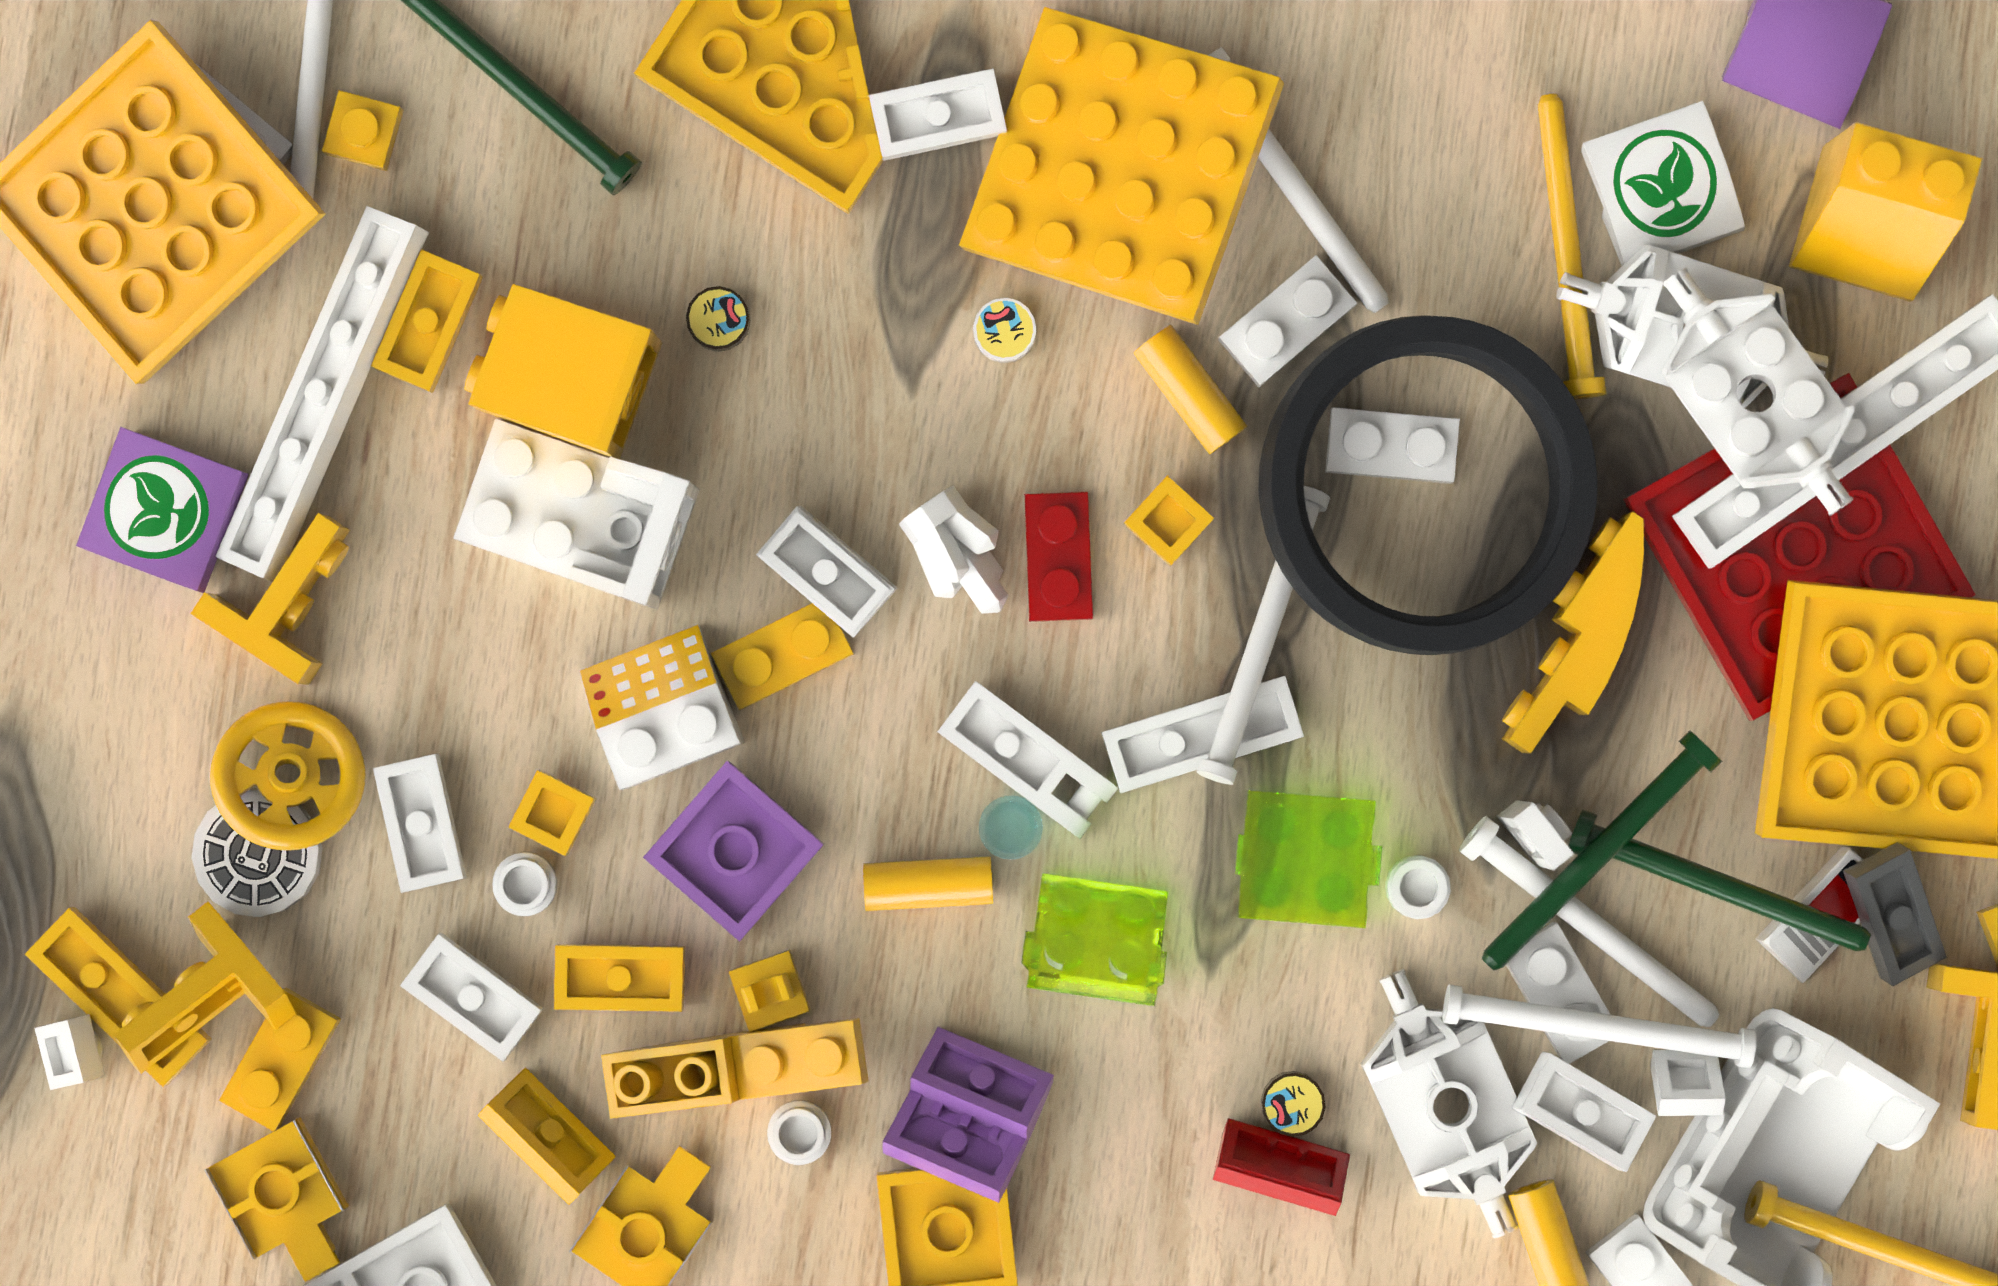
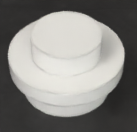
M530 852L516 853L504 859L497 867L493 876V893L497 902L507 912L517 916H531L543 911L551 904L557 891V877L551 864L542 856Z
M804 1100L790 1101L779 1107L772 1115L768 1124L767 1138L772 1151L781 1160L793 1165H805L820 1158L828 1148L831 1140V1125L825 1112L816 1104Z

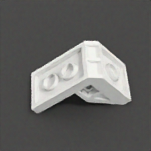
M495 419L453 539L658 610L700 489L685 479L614 457L608 458Z

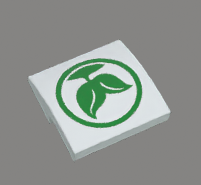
M1703 101L1583 143L1581 153L1603 205L1602 219L1621 266L1643 245H1652L1679 254L1744 231L1745 224L1735 188Z

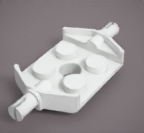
M1643 245L1606 282H1601L1600 284L1565 272L1560 280V284L1582 290L1583 293L1558 287L1556 298L1559 300L1563 299L1591 308V311L1595 313L1603 366L1605 368L1621 371L1668 387L1671 386L1661 372L1683 331L1684 322L1682 319L1685 312L1667 287H1664L1663 283L1672 275L1676 276L1677 272L1684 268H1687L1688 273L1706 298H1711L1713 302L1721 299L1772 294L1775 298L1772 305L1789 327L1785 295L1782 287L1652 245ZM1805 350L1817 366H1828V356ZM1757 379L1742 382L1737 388L1738 401L1745 408L1767 385Z
M1687 268L1678 271L1676 276L1672 275L1663 285L1667 287L1685 312L1682 319L1685 327L1661 374L1742 487L1757 488L1797 482L1802 487H1805L1809 484L1830 516L1849 504L1853 498L1849 496L1831 471L1832 465L1829 460L1856 409L1853 405L1846 407L1772 305L1775 300L1772 294L1721 299L1713 302L1711 298H1706L1688 273ZM1750 379L1764 382L1770 387L1773 394L1771 407L1762 412H1751L1745 409L1737 398L1738 386Z
M1404 969L1392 973L1402 994L1401 997L1391 976L1387 975L1381 978L1379 982L1382 984L1395 1013L1393 1015L1394 1021L1360 1064L1366 1072L1413 1178L1416 1191L1420 1196L1473 1199L1476 1205H1480L1493 1238L1505 1235L1496 1211H1498L1505 1229L1511 1233L1518 1228V1225L1515 1223L1503 1196L1504 1193H1507L1504 1186L1534 1150L1537 1141L1526 1116L1512 1108L1517 1096L1484 1022L1459 1019L1457 1025L1443 1023V1010L1427 1009L1422 1003L1418 1004ZM1451 1087L1458 1088L1467 1095L1469 1101L1467 1114L1456 1123H1443L1438 1120L1434 1113V1100L1442 1090Z

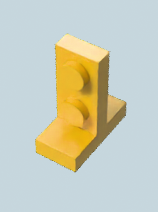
M318 513L250 616L219 595L206 592L203 593L190 614L296 684L309 685L322 666V663L281 637L286 628L291 631L296 630L309 613L314 599L307 595L322 574L329 578L344 560L349 546L343 543L350 530L330 516Z
M209 901L190 914L188 919L200 941L214 957L206 963L198 962L188 967L176 979L173 989L154 1003L146 1002L136 1007L126 1016L122 1023V1028L113 1034L127 1058L141 1074L244 994L247 995L275 1030L296 1015L286 992Z
M1936 963L1929 967L1926 988L1976 997L1960 1121L1978 1128L1998 1130V972Z

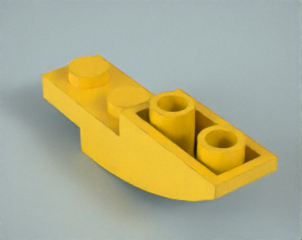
M1634 512L1622 515L1618 522L1611 517L1604 522L1588 546V549L1596 553L1583 574L1576 570L1573 572L1567 584L1553 600L1560 608L1552 620L1572 633V636L1568 641L1561 637L1554 641L1538 665V669L1546 674L1532 694L1524 689L1518 694L1502 719L1504 723L1510 726L1502 740L1522 753H1532L1564 705L1578 715H1589L1618 662L1634 618L1642 577L1644 523L1643 518Z
M860 1018L807 1025L805 1023L758 1029L751 1032L744 1031L677 1041L601 1055L610 1119L730 1104L744 1099L862 1085L869 1081Z

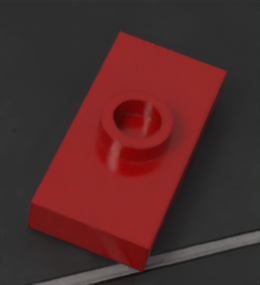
M1228 1118L1222 1132L1212 1180L1336 1216L1342 1203L1350 1154Z

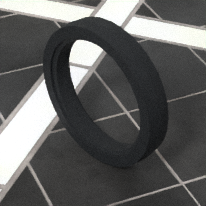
M1426 315L1400 317L1364 327L1340 339L1308 365L1290 386L1275 411L1262 448L1258 485L1260 513L1271 551L1282 573L1296 593L1324 620L1350 636L1389 651L1415 655L1451 654L1483 646L1522 627L1549 605L1567 584L1584 553L1594 522L1597 504L1596 459L1587 425L1574 397L1552 368L1530 348L1493 327L1471 320ZM1436 356L1452 359L1470 365L1496 380L1513 395L1530 417L1541 440L1548 466L1549 502L1546 519L1539 540L1526 564L1503 589L1489 599L1463 611L1443 616H1419L1396 611L1372 601L1353 588L1333 568L1322 552L1310 525L1305 505L1304 469L1307 451L1315 428L1326 408L1336 395L1361 373L1381 362L1400 357Z

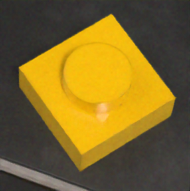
M338 90L322 152L332 157L387 171L404 110L400 106Z
M1167 475L1123 524L1171 566L1212 522L1214 517Z
M537 770L508 827L567 856L597 798L541 770Z

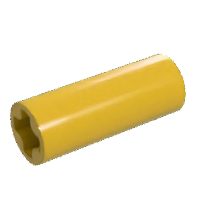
M1172 325L1158 332L1133 353L1209 455L1247 427V424Z
M991 856L863 863L866 911L993 904Z
M1554 1180L1538 1181L1510 1192L1508 1196L1539 1286H1590Z

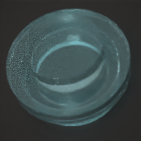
M1003 796L995 799L984 809L980 817L979 834L984 846L992 854L1003 859H1018L1028 855L1036 848L1042 836L1043 825L1038 810L1031 802L1019 796Z

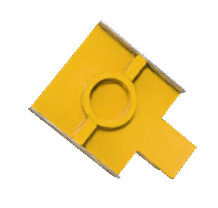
M301 1117L204 1170L253 1260L284 1243L305 1282L340 1263L334 1252L336 1248L322 1221L343 1211L349 1205Z
M680 1145L654 1183L627 1165L569 1250V1253L572 1251L621 1286H670L712 1224L686 1206V1203L711 1166Z

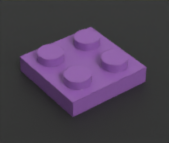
M728 760L643 858L738 941H741L822 848L824 843Z

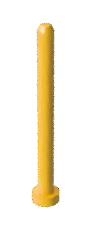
M1547 94L1540 97L1538 114L1558 286L1583 293L1582 290L1560 284V280L1565 272L1583 279L1563 101L1558 94ZM1561 299L1560 304L1569 380L1563 383L1575 400L1607 394L1605 378L1595 377L1587 307Z
M1759 1180L1755 1183L1748 1196L1744 1220L1746 1223L1759 1228H1764L1771 1221L1954 1286H1998L1997 1273L1778 1197L1776 1185Z

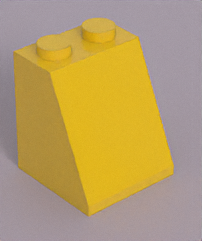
M1855 122L1822 147L1789 267L1905 301H1913L1965 222L1982 158Z
M512 284L508 297L498 295L491 309L486 330L494 333L486 357L477 354L470 366L464 386L465 391L472 393L468 404L477 410L600 455L620 459L663 342L651 329Z

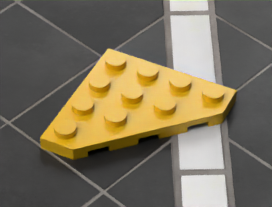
M681 0L634 72L638 79L847 214L850 213L883 162L849 0Z

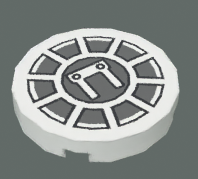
M248 790L241 796L245 805L256 816H259L272 805L262 796L259 790ZM215 805L207 811L194 834L192 862L198 883L214 903L233 914L263 917L287 910L308 894L320 873L323 848L321 843L299 850H275L259 846L234 831L221 816ZM302 805L287 808L293 825L311 820V817Z

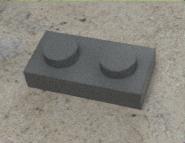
M1896 842L1843 870L1861 925L1871 933L1868 945L1879 977L1891 986H1895L1947 958L1909 848Z

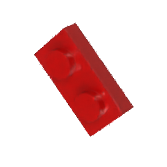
M1088 492L1024 494L1029 622L1093 620Z

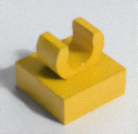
M790 950L728 972L749 1032L811 1010Z

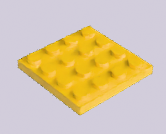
M1044 7L1004 117L1007 132L998 134L959 246L971 253L1199 325L1284 82L1275 75Z
M149 20L0 162V228L135 384L146 383L326 215L160 22Z
M1788 580L1755 834L1762 838L1883 849L1898 842L1911 851L1998 859V600Z

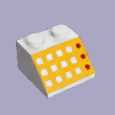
M699 625L580 670L594 725L619 790L631 788L745 743Z

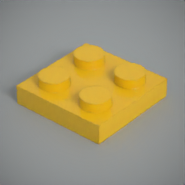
M918 1168L877 1172L888 1286H1018L1007 1188L998 1203Z

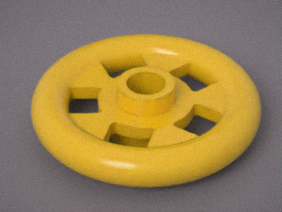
M291 701L260 706L235 721L220 739L210 768L212 796L219 813L227 824L248 841L275 850L304 849L320 844L334 836L355 814L363 796L366 778L364 758L360 746L351 731L331 713L310 704ZM286 727H298L313 732L310 748L306 749L301 745L293 743H283ZM252 740H255L267 747L268 750L259 759L256 769L252 770L240 763L239 759L246 746ZM337 759L340 770L339 784L320 785L318 761ZM292 764L300 770V776L292 783H283L275 776L277 769L282 765ZM253 786H257L262 796L272 803L259 816L250 811L241 798ZM309 799H313L320 815L307 822L293 825L287 808L299 806Z

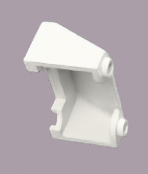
M1772 1008L1761 1012L1747 1026V1029L1756 1031L1757 1037L1752 1066L1750 1068L1739 1067L1735 1065V1059L1728 1058L1721 1070L1726 1098L1723 1115L1694 1116L1647 1197L1643 1212L1644 1222L1652 1233L1739 1286H1831L1833 1275L1830 1265L1823 1258L1813 1253L1821 1241L1820 1238L1771 1221L1764 1228H1759L1745 1222V1206L1753 1186L1759 1180L1776 1185L1778 1197L1835 1216L1877 1143L1896 1151L1910 1147L1923 1137L1940 1103L1838 1039L1782 1010Z

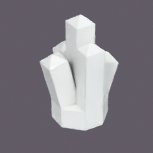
M954 485L921 505L899 523L915 548L935 597L953 598L963 586L982 614L997 613L1002 610L1008 598L1007 592L999 582L1003 569L990 552V550L996 547L999 530L968 507Z

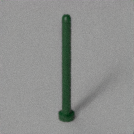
M401 0L604 175L600 185L613 196L618 194L633 179L642 164L630 151L625 152L621 156L441 1Z
M1691 730L1678 741L1685 749L1484 950L1482 960L1493 971L1503 968L1703 767L1712 773L1723 762Z
M1582 809L1568 845L1574 854L1579 855L1605 829L1595 824L1598 817L1597 814ZM1633 838L1613 857V859L1853 951L1866 950L1871 937V933L1861 925Z

